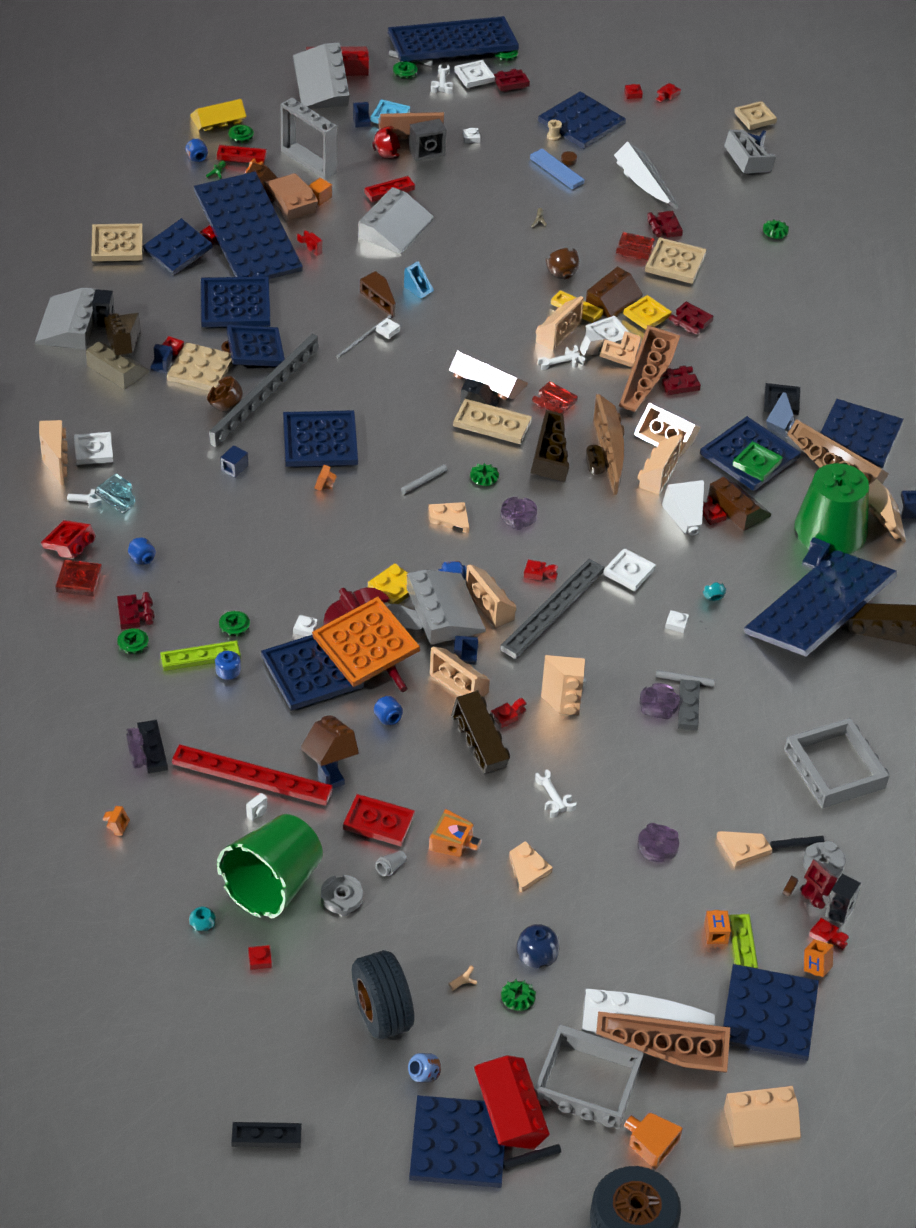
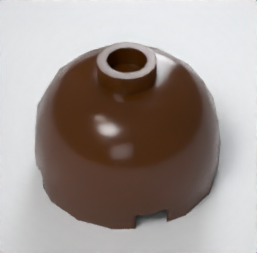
M568 248L559 249L550 254L551 258H546L547 268L554 277L570 279L577 272L580 261L575 249L572 248L573 251H569Z
M227 376L219 380L218 383L220 385L216 388L213 386L207 396V401L210 405L222 412L231 411L242 400L243 391L238 381L232 376Z

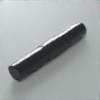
M824 836L801 837L771 841L770 845L772 849L793 848L825 842Z
M559 1144L503 1160L504 1169L561 1153V1147Z

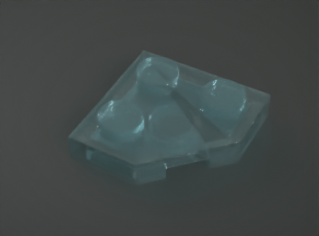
M117 473L99 485L94 494L123 514L131 509L136 502L135 497L131 493V483Z

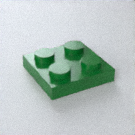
M752 441L733 460L732 466L763 482L782 463L783 457Z

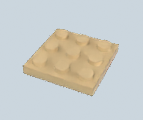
M142 223L92 224V261L143 260Z
M659 237L646 264L645 272L693 284L707 249Z
M186 342L170 368L167 380L210 391L213 386L216 388L220 385L218 381L226 376L233 364L231 353Z

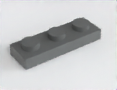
M680 679L678 729L698 731L700 681Z

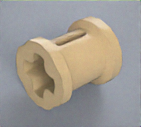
M550 120L548 122L549 132L547 137L551 141L559 140L561 138L560 128L562 123L559 120Z

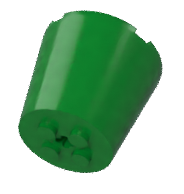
M841 463L828 464L816 471L794 523V529H796L798 539L802 544L809 548L813 537L830 544L828 556L836 550L852 554L865 544L868 535L869 482L864 473L853 466Z
M282 814L225 847L218 856L217 871L218 875H222L226 883L223 885L224 889L242 909L260 918L263 915L274 918L284 911L320 864L323 857V849L318 836L305 821L294 815Z

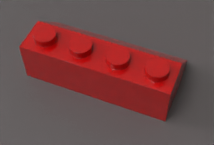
M506 1055L474 1067L498 1144L534 1150L550 1133L524 1058Z

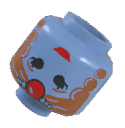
M417 1053L409 1061L408 1072L410 1077L418 1083L434 1082L440 1076L441 1063L439 1058L432 1053Z

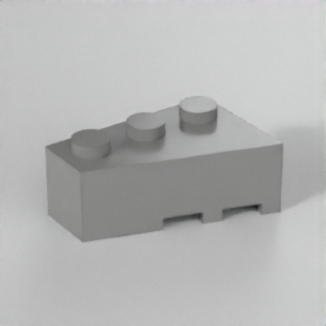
M743 129L729 130L724 146L743 173L772 171L776 159L774 154L770 155L767 153L766 148L756 144V140Z

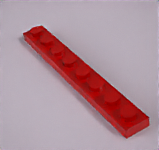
M180 744L172 758L173 765L324 806L327 805L333 791V785Z

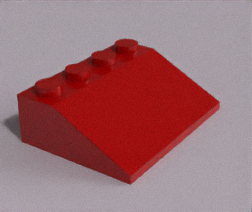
M367 46L341 47L346 76H369Z

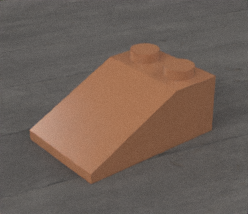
M295 173L265 183L286 222L316 213L318 204L316 196L312 189Z

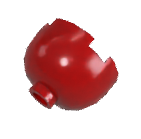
M393 126L381 128L375 134L374 141L372 142L374 151H377L381 157L386 159L400 156L397 153V149H400L397 133L392 131Z

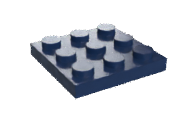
M182 218L143 245L144 251L173 275L213 248L210 241Z
M227 325L226 331L233 364L276 367L285 360L278 327Z

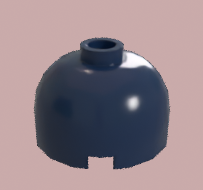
M534 924L525 928L518 938L516 947L519 959L527 966L533 968H540V966L546 964L547 966L552 965L557 960L560 949L556 933L548 926L542 924Z

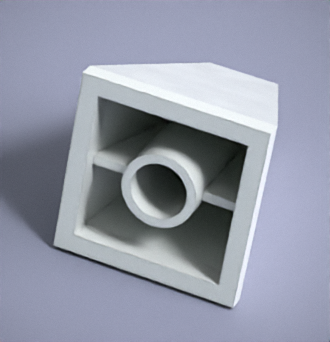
M703 480L667 486L662 506L685 534L696 535L700 532L703 514Z

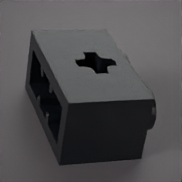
M95 290L92 301L94 329L106 330L104 317L115 313L113 291Z
M842 873L830 892L825 916L832 921L844 925L855 907L861 883Z

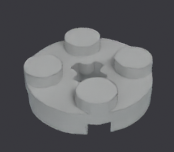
M818 842L806 848L803 865L807 871L813 859L817 861L826 859L828 864L824 861L821 863L838 878L845 867L846 859L843 852L836 847L834 842Z
M343 875V877L338 878L332 876L321 887V903L326 909L333 913H338L340 916L349 915L350 912L355 911L362 903L363 891L361 883L352 876ZM339 892L342 894L343 892H346V896L340 897L337 893Z

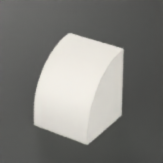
M593 330L586 332L580 346L581 353L584 356L598 354L604 339Z

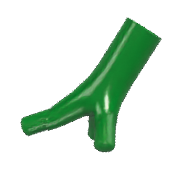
M221 161L218 165L215 164V168L206 177L218 174L219 179H222L221 171L226 166L225 161Z

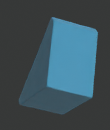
M419 261L404 270V288L421 299L433 292L434 289Z

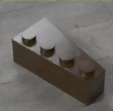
M114 313L104 317L107 339L114 354L133 353L137 339H139V334H141L139 313L125 315Z
M550 410L545 411L530 473L565 482L569 471V463L567 459L568 451H566L567 442L565 438L564 416L562 413Z
M867 603L848 620L849 632L916 646V605Z
M479 691L456 697L451 716L453 720H458L459 731L461 733L465 732L468 747L474 748L473 755L483 773L487 774L506 768L510 759V753L503 746L501 733L494 726L495 722L492 714L488 713L485 698L481 697Z

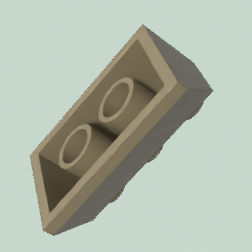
M97 342L86 350L87 366L124 390L149 373V369L127 355H115L110 345Z

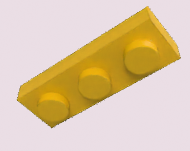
M560 290L551 299V304L561 307L565 302L576 297ZM583 301L582 319L591 323L596 322L603 315V309Z

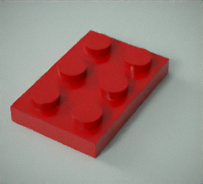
M356 794L343 823V830L402 846L414 819L415 810Z

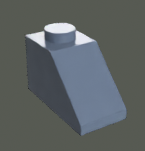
M785 392L782 393L766 420L768 429L783 436H787L794 424L793 412Z

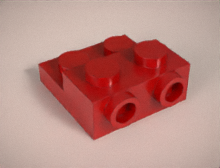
M63 520L41 541L44 549L56 550L59 557L73 559L82 554L86 546L94 542L96 535L91 524Z

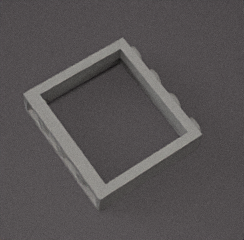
M294 98L281 103V151L325 180L336 174L337 125ZM296 117L323 133V159L296 142Z
M851 718L787 737L784 750L822 808L886 788L889 772L883 767L878 755L872 751L868 740L864 739L859 727L854 724ZM846 734L873 776L829 789L803 747Z
M559 1024L535 1086L538 1101L542 1106H550L559 1109L561 1112L572 1113L585 1120H593L602 1123L606 1127L619 1129L642 1066L644 1053L623 1044ZM561 1045L632 1068L617 1112L545 1088Z

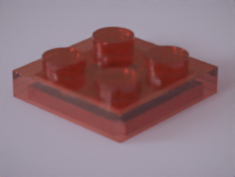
M64 560L55 587L56 592L94 597L102 571V564Z

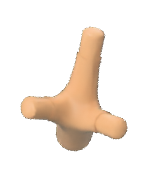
M470 965L465 973L448 983L450 989L454 991L466 983L476 985L477 980L469 978L474 967Z

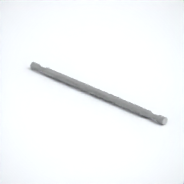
M376 326L339 353L337 358L341 357L342 354H345L375 331Z

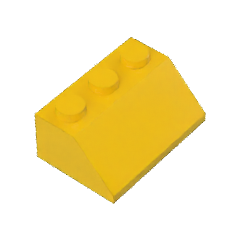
M242 99L198 108L190 116L198 130L204 129V131H209L215 126L223 128L232 122L234 125L240 124L246 118Z

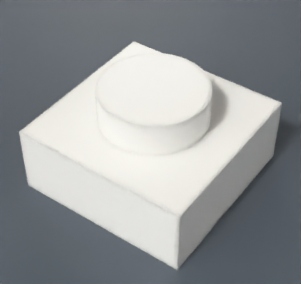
M478 128L462 130L464 143H480Z
M388 318L376 326V332L388 339L400 331V325Z
M670 610L665 629L684 633L689 615Z
M299 615L293 628V633L305 637L312 635V632L317 628L318 619Z
M260 793L246 804L247 817L251 821L263 816L267 811V797L263 793Z

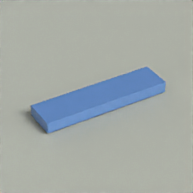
M544 149L530 154L532 161L573 190L584 184L585 179Z

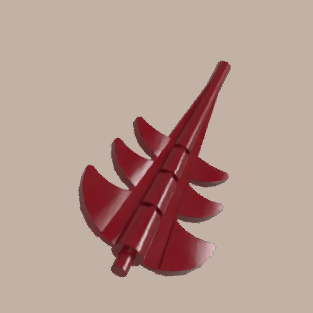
M365 587L353 593L345 588H341L339 590L340 600H337L328 607L324 614L323 623L326 625L376 597H379L383 603L389 602L390 599L387 594L376 588ZM394 665L386 669L401 692L407 691L408 688L399 675L396 666Z

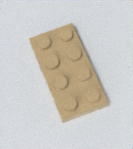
M465 399L453 421V426L521 444L532 422V416Z

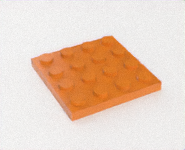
M379 597L370 600L312 632L313 638L353 687L420 651V646Z

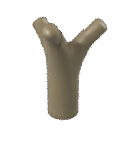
M542 208L537 209V216L531 225L532 228L539 222L547 226Z

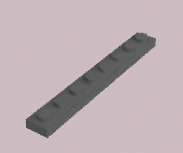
M588 559L501 644L500 650L517 659L604 572V566Z

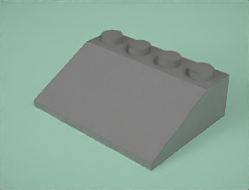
M340 42L322 44L293 55L302 104L310 109L348 106L350 95Z
M392 187L359 221L358 237L402 254L432 222L434 216L409 194Z
M79 288L50 297L35 339V344L86 350L94 328L92 301L96 289Z
M427 569L407 573V591L430 645L454 640L455 636H470L486 632L461 573Z

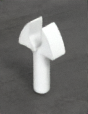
M91 489V493L88 495L68 494L67 500L87 502L89 508H95L102 505L103 494L95 489Z

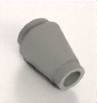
M403 851L380 857L375 864L376 870L381 876H391L406 862L407 857Z

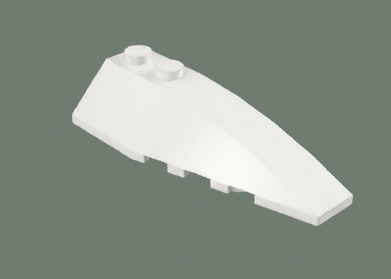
M627 141L615 154L618 160L617 164L622 169L624 168V174L647 193L677 210L679 208L673 196L669 194V189L664 186V181L659 178L660 174L645 153Z
M586 988L582 1031L601 1038L604 1037L596 1035L598 1011L715 1026V1014L692 1006L651 996Z

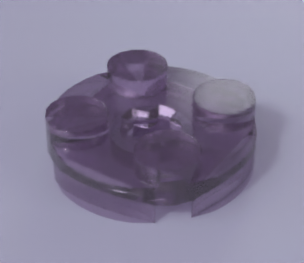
M511 497L503 502L500 516L513 529L521 530L537 520V506L528 498L524 497V500L518 499V497Z
M654 683L652 687L647 688L646 686L640 694L639 703L643 714L652 717L670 719L672 714L678 709L679 695H676L674 689L667 684Z
M139 728L126 729L129 753L134 758V761H132L133 768H141L143 765H147L145 753H143L142 747H140L144 746L142 734H140Z
M649 823L639 834L638 849L640 848L642 855L646 859L653 862H664V859H672L676 856L679 849L678 832L664 825ZM655 841H660L663 844L657 846Z

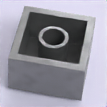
M440 119L410 124L409 151L415 161L445 156L446 128Z

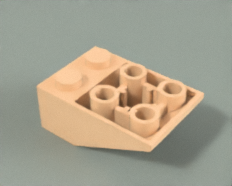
M62 420L40 421L39 436L42 460L59 483L64 485V477H67V466H64V464H68L67 453H64L68 452V443L64 440L66 438V427H62Z
M876 479L869 485V512L872 516H876L879 519L878 521L884 528L887 527L890 530L891 535L896 540L900 538L903 542H906L898 504L888 489Z

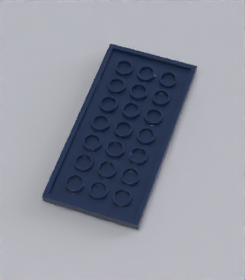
M504 16L388 27V35L400 62L519 50V44Z
M256 171L194 186V192L235 277L269 276V279L303 271V266Z
M838 550L833 551L820 565L813 568L744 627L745 634L807 657L897 577V570Z

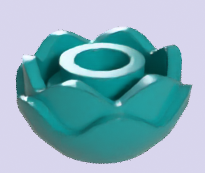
M717 582L711 586L706 585L703 591L704 597L709 601H718L726 594L724 584Z
M204 906L195 908L189 916V924L198 931H208L214 926L216 920L215 913L210 908Z

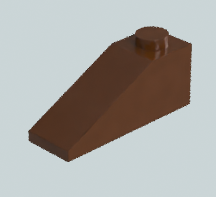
M376 271L361 278L360 293L394 318L396 303L387 279Z

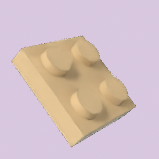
M762 101L736 107L734 111L749 130L777 123V117Z

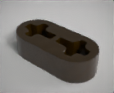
M589 445L586 449L588 470L592 474H601L604 472L605 467L603 450L598 445Z

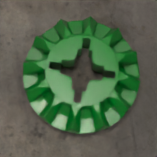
M518 50L494 53L497 59L500 58L501 61H512L514 58H517Z
M407 61L399 62L393 66V73L397 77L400 76L401 79L413 78L414 75H417V66Z
M236 125L228 131V137L232 141L235 140L236 143L249 142V139H253L254 135L253 129L246 125Z
M767 220L763 225V232L768 237L780 239L788 235L789 226L786 225V222H781L780 220Z
M484 462L483 465L477 463L476 467H472L470 477L478 485L489 486L498 481L499 472L492 464L486 465Z
M240 611L227 612L219 620V628L222 629L223 633H228L229 636L236 634L238 637L239 633L245 634L250 626L249 617Z
M127 629L121 632L117 638V645L120 651L124 650L126 654L129 652L135 654L137 651L143 652V649L148 647V635L140 629Z
M515 979L513 982L507 981V984L502 987L501 999L508 1008L522 1011L534 1004L536 991H534L532 984H527L525 980L517 981ZM518 990H522V995L515 999V993H517Z

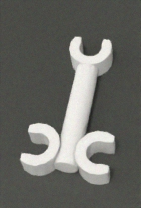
M439 65L440 81L431 82V92L436 93L440 91L452 94L453 83L446 82V75L450 73V66L447 65V68L443 69Z
M574 345L573 351L566 347L565 355L550 359L539 357L538 365L541 364V370H547L550 365L572 361V367L576 368L577 362L581 363L582 366L585 365V358L579 354L578 346Z
M545 770V777H541L539 773H536V783L544 785L553 800L545 803L546 810L554 809L550 811V818L557 817L559 812H572L576 810V802L569 804L572 801V795H565L562 801L550 781L551 773L549 770Z

